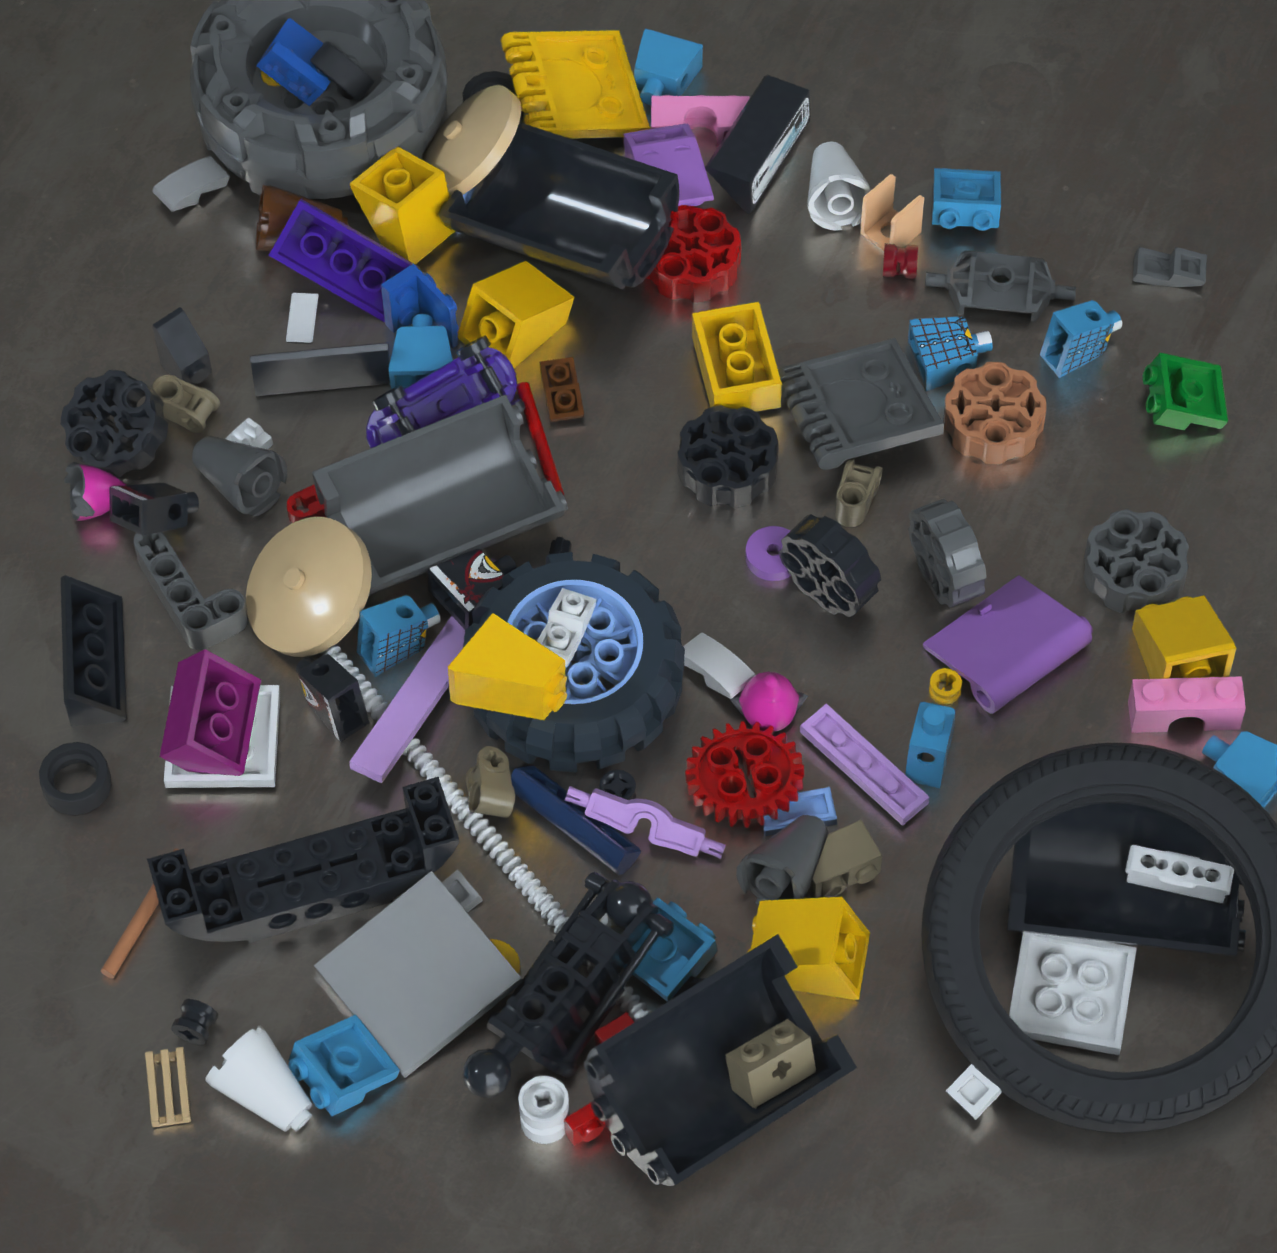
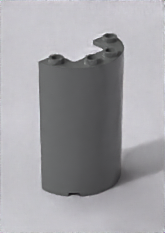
M506 395L312 472L319 503L321 505L324 504L326 517L352 529L362 539L367 548L372 570L369 596L428 572V568L475 549H485L564 516L565 511L568 510L566 499L560 490L555 491L551 481H547L545 477L540 479L535 470L537 462L533 452L530 449L525 450L520 441V425L523 424L521 412L517 405L511 406Z

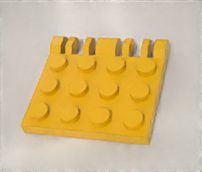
M619 30L509 32L501 37L500 41L506 61L513 64L509 68V72L513 78L512 82L516 95L521 103V110L524 113H528L524 117L525 124L569 139L624 137L623 133L650 129Z

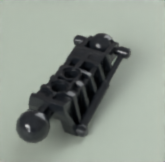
M597 872L590 873L586 877L585 888L588 891L554 940H549L524 976V982L514 990L503 1008L490 1014L487 1028L501 1037L500 1041L493 1049L477 1050L467 1058L463 1067L462 1078L465 1086L474 1095L490 1098L496 1097L505 1091L511 1079L510 1063L520 1051L556 1074H561L566 1078L572 1077L577 1070L576 1060L625 991L624 986L657 938L659 936L662 938L669 937L674 930V923L663 915L658 914V906L653 904L650 893L642 884L634 881L621 883L616 879L609 882V880ZM606 912L616 926L625 928L621 935L599 921ZM649 928L651 932L635 953L632 947ZM585 959L596 965L587 978L577 972ZM628 964L622 972V974L618 977V974L620 973L624 965ZM559 985L567 986L562 991H556ZM539 1013L543 1014L539 1019L534 1020Z

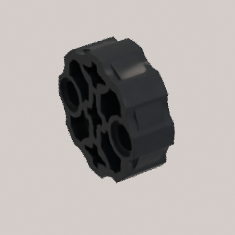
M108 370L102 376L96 378L87 377L75 387L74 396L63 407L60 424L64 427L66 433L65 445L69 452L85 465L97 467L115 477H121L124 473L134 469L142 470L155 459L157 448L166 440L168 422L164 419L163 415L164 402L147 384L136 380L125 371ZM146 396L144 403L137 407L138 401ZM92 440V444L89 447V449L84 451L86 443Z
M722 405L707 408L695 420L687 421L680 432V446L677 452L679 479L683 486L690 488L695 493L698 501L706 505L715 506L721 504L729 505L733 508L749 505L761 493L769 492L776 480L779 446L777 434L773 427L767 426L760 419L759 413L749 408L731 409Z
M809 514L781 540L783 546L779 551V556L782 564L791 574L793 582L805 595L811 597L829 613L834 615L840 613L851 617L879 591L877 584L881 581L880 571L871 560L868 550L856 536L848 533L837 521L827 516L821 518Z

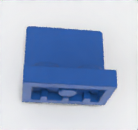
M288 18L256 66L308 106L326 90L331 82L328 80L329 77L310 61L324 43L294 20Z
M413 263L381 284L385 325L393 333L400 327L411 325L415 315L428 314L433 318V326L446 327L450 347L453 349L458 345L457 305L449 294H443L436 287V283L429 273H422Z

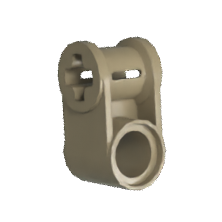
M162 375L152 384V389L164 402V418L185 427L191 432H203L206 427L205 421L211 412L218 410L220 407L219 399L211 391L192 385L176 376Z
M854 459L847 460L836 496L835 517L841 525L856 527L864 522L873 497L876 496L883 472L882 467L877 466L873 469L855 464Z
M492 746L483 747L477 754L476 765L471 767L465 775L469 796V810L472 813L507 818L510 816L515 803V790L512 786L508 757L498 748Z

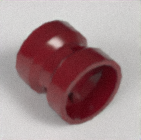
M885 243L883 277L893 278L895 275H903L906 279H916L918 245L898 248L895 244Z

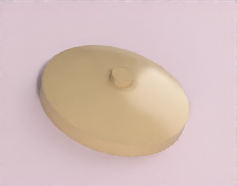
M501 85L484 88L457 107L438 129L432 142L427 147L422 160L444 172L449 197L452 196L455 190L462 192V195L470 191L490 173L502 158L512 142L520 122L521 103L518 97Z
M326 517L305 518L288 525L278 532L259 554L248 580L246 609L250 625L256 636L268 647L292 657H307L319 654L344 638L358 621L360 611L366 605L371 587V561L362 539L349 527Z

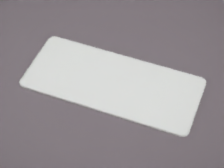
M292 293L286 334L287 342H313L318 294Z

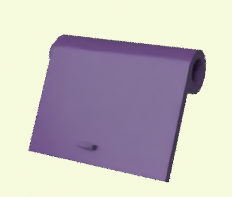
M1018 575L925 641L923 648L969 681L972 693L979 705L988 713L994 714L1092 642L1093 629L1085 617L1077 616Z

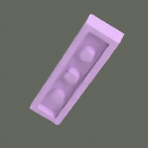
M825 704L800 725V733L902 826L929 804V796L828 704Z

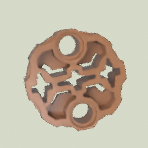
M986 362L979 368H966L954 378V385L950 392L946 394L943 417L944 429L951 435L953 439L952 446L964 456L979 458L985 464L998 465L1011 458H1023L1035 448L1036 440L1039 434L1043 432L1047 406L1046 397L1040 394L1037 388V380L1025 370L1010 368L1003 362Z

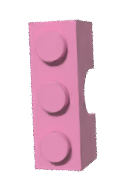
M651 96V129L688 123L691 129L697 127L708 128L716 135L718 148L750 99V96Z
M1242 676L1133 679L1128 699L1131 733L1168 732L1170 723L1183 717L1202 719L1204 731L1240 730L1246 709Z

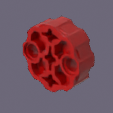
M688 205L678 206L677 212H671V221L668 226L674 229L667 248L647 279L652 280L658 287V292L669 299H687L693 303L709 301L713 295L721 291H728L737 280V269L741 263L740 234L737 228L728 223L726 215L712 207L702 209Z

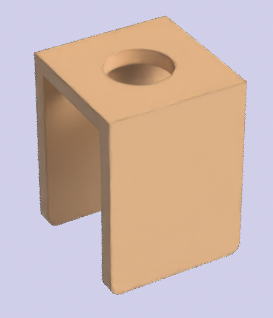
M892 174L867 193L862 200L860 234L883 251L885 243L895 244L898 248H904L922 230L924 197L921 195L917 196L898 213L893 209L896 177ZM891 225L890 238L885 237L881 232L882 228Z

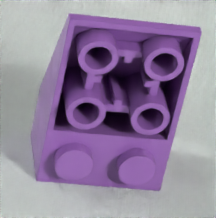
M688 123L623 133L625 157L678 175L679 206H698L703 204L704 201L714 200L696 137Z

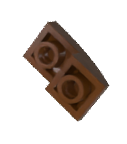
M573 357L540 361L539 367L550 422L584 417L580 386L577 381Z

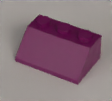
M206 649L178 662L159 757L188 772L233 776L243 775L261 679Z

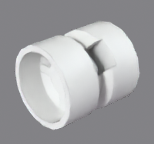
M538 1076L527 1081L521 1088L518 1096L521 1128L525 1135L533 1142L541 1144L554 1143L565 1135L564 1118L570 1115L568 1091L563 1083L549 1076Z

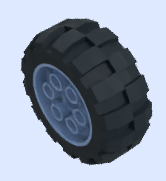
M573 552L547 555L546 565L534 569L528 561L502 577L503 588L501 590L492 587L486 591L472 611L473 624L465 630L463 648L492 613L532 639L539 638L548 622L549 610L562 588L596 599L594 611L581 642L568 667L565 666L567 698L557 712L551 711L545 720L474 708V717L487 735L495 740L502 738L505 741L506 752L532 765L537 757L550 760V770L577 772V763L592 761L596 762L597 770L625 761V751L632 746L637 751L644 750L663 732V721L675 713L682 693L685 648L681 642L682 628L673 607L665 600L659 601V589L641 573L633 570L627 576L620 572V562L617 560L593 554L591 562L573 560ZM608 655L616 657L614 661H604ZM600 677H603L615 686L607 691L600 682ZM582 681L585 685H580L577 683Z

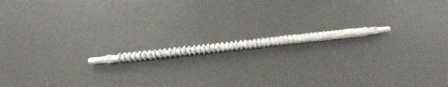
M332 646L321 652L323 655L329 654L358 680L366 711L371 712V718L378 721L389 706V703L383 702V696L377 695V689L371 688V682L365 681V675L359 674V668L353 667V661L347 660V654L341 653V647ZM413 737L402 754L404 756L408 755V761L414 763V769L420 770V776L427 777L426 780L439 777L448 807L452 806L451 812L458 814L459 821H465L464 827L471 829L470 834L477 836L479 844L484 843L483 850L490 851V858H497L496 865L503 866V873H510L509 880L516 881V888H523L521 891L522 895L529 896L528 902L535 904L534 908L537 912L542 911L541 918L548 919V926H555L554 933L558 934L569 918L566 917L567 911L565 909L559 910L560 903L558 901L553 902L554 896L546 894L547 888L545 886L540 887L541 881L533 879L534 872L527 871L528 866L525 863L520 864L521 857L514 856L515 850L512 848L508 849V842L501 841L502 835L499 833L495 834L496 828L489 826V820L482 819L483 814L472 813L469 810L468 796L463 797L464 791L457 789L458 784L451 782V776L445 774L443 767H438L439 762L432 760L433 755L426 753V747L420 745L418 738ZM587 959L582 963V965H588L587 972L589 973L596 966ZM624 986L625 991L616 1003L622 1004L620 1007L622 1012H628L632 1020L635 1019V1022L653 1012L651 1010L646 1011V1003H639V995H632V987Z

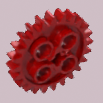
M741 721L739 729L736 730L727 723L725 733H721L714 728L712 729V740L702 736L700 738L701 747H692V757L687 758V770H685L688 795H693L695 807L703 805V815L707 816L715 811L717 823L728 817L730 826L733 827L738 819H743L744 826L749 828L751 819L756 818L757 822L762 826L764 825V816L769 815L774 820L778 819V808L789 812V801L797 802L798 791L803 790L804 765L802 764V754L796 752V743L794 741L786 743V733L783 732L774 736V726L768 727L763 732L760 731L759 722H756L752 729H747L745 722ZM735 750H738L742 756L745 774L748 779H751V790L755 798L749 795L743 770L739 768V759Z

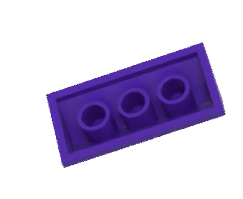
M303 199L299 200L269 254L275 260L385 322L381 284L413 264Z

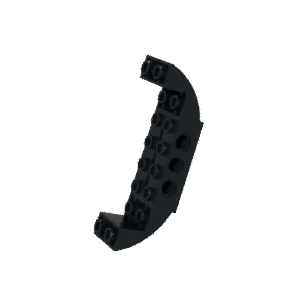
M439 777L403 786L405 809L193 869H189L184 849L148 858V865L165 925L176 933L193 939L221 942L248 940L249 943L393 902V898L406 892L429 872L435 873L442 867L460 842Z

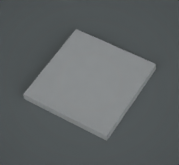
M432 871L314 965L352 1014L357 1015L400 1069L399 1072L404 1078L409 1076L524 982Z

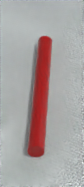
M521 382L517 385V392L519 398H522L526 406L523 411L544 477L547 481H551L556 492L560 490L564 495L528 382Z

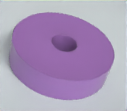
M768 526L757 530L750 536L746 544L745 558L748 568L754 575L768 581H780L791 576L788 569L782 564L779 554L775 556L769 554L772 551L779 553L783 546L781 540L790 530L779 526Z

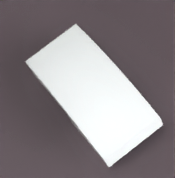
M562 588L549 610L548 622L537 642L563 658L566 667H568L585 633L596 605V599Z
M702 632L683 646L685 648L684 665L704 675L707 687L730 699L741 692L744 686L755 676V673L735 654Z

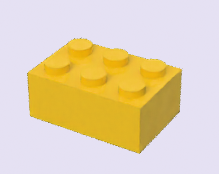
M759 302L692 313V339L710 407L720 405L731 409L746 407L755 412L780 408L782 383Z

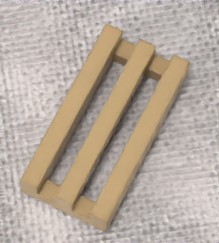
M178 1047L173 1052L164 1049L160 1050V1054H153V1051L145 1052L153 1128L191 1122L184 1048ZM176 1061L182 1114L177 1115L174 1113L170 1062ZM155 1064H162L166 1116L160 1117Z

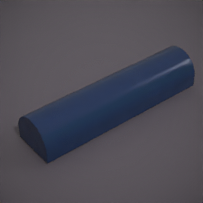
M535 766L514 769L511 774L512 786L514 787L515 795L617 875H622L634 864L641 850L633 842L612 826L586 816L585 807L565 801L567 791Z

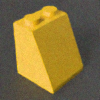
M396 147L386 153L350 183L351 190L381 245L415 265L455 232L446 227L438 215L442 205L450 199L444 172L400 147Z
M521 262L472 285L458 331V339L466 345L486 335L491 343L488 347L497 349L504 354L515 369L567 323L575 297L529 262Z
M1204 595L1194 598L1186 596L1177 599L1175 602L1161 605L1148 604L1135 611L1132 630L1150 679L1230 676L1236 646Z
M494 613L491 614L448 666L450 701L457 705L545 720L551 711L557 712L567 698L565 660Z
M843 897L759 901L757 915L754 916L752 922L753 938L751 949H748L747 953L779 934L798 968L784 975L792 990L851 1000L859 999L870 931Z

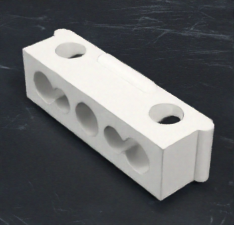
M1131 845L1125 872L1128 873V883L1223 903L1225 895L1230 894L1234 869L1231 866L1201 860L1194 856Z

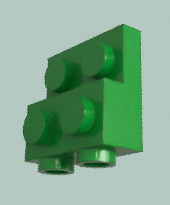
M1159 353L1145 367L1142 380L1143 384L1149 385L1150 395L1146 401V411L1153 414L1154 424L1185 430L1191 423L1222 429L1228 423L1221 365Z

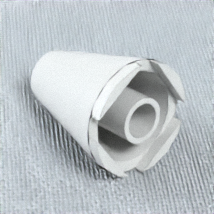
M825 142L819 145L813 153L807 199L808 211L812 220L825 229L835 231L842 230L841 226L851 223L852 227L861 223L863 197L872 189L844 147L837 142Z
M258 1026L256 1031L252 1028L238 1039L222 1055L224 1058L222 1062L223 1067L219 1070L214 1065L206 1077V1082L211 1087L284 1132L290 1128L298 1131L312 1116L308 1111L312 1106L311 1101L266 1030L261 1026Z

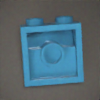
M934 168L932 225H941L947 229H952L956 226H968L981 231L988 230L989 228H999L1001 172Z
M657 897L653 904L658 906V914L674 923V930L669 937L662 938L659 936L632 975L669 1002L691 976L696 977L718 952L715 941L716 935L702 923H699L697 926L686 919L687 914L680 906L672 901L666 904ZM649 928L632 947L635 953L651 932Z
M353 1015L296 1041L288 1059V1067L297 1081L304 1080L311 1089L310 1096L314 1105L318 1109L326 1108L331 1116L362 1103L367 1092L395 1080L400 1071L357 1015Z

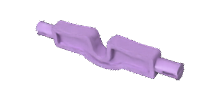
M572 786L569 787L565 801L585 807L586 816L604 822L625 834L634 832L639 819H649L652 826L648 839L655 845L675 849L692 856H697L700 850L721 859L726 844L704 837L705 829L672 817L666 808L651 800H626L599 789H594L592 794H589Z

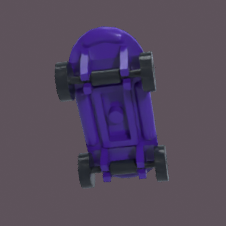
M486 335L473 340L456 351L459 357L405 389H403L402 385H399L371 401L375 409L369 416L366 426V439L369 447L373 448L503 395L507 396L511 406L517 405L520 412L523 411L526 406L522 398L512 401L517 389V377L513 365L500 351L488 347L491 343Z

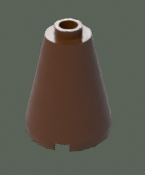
M263 185L258 209L260 213L256 229V250L263 252L272 250L300 199L346 225L348 224V218L342 217V210L272 185Z

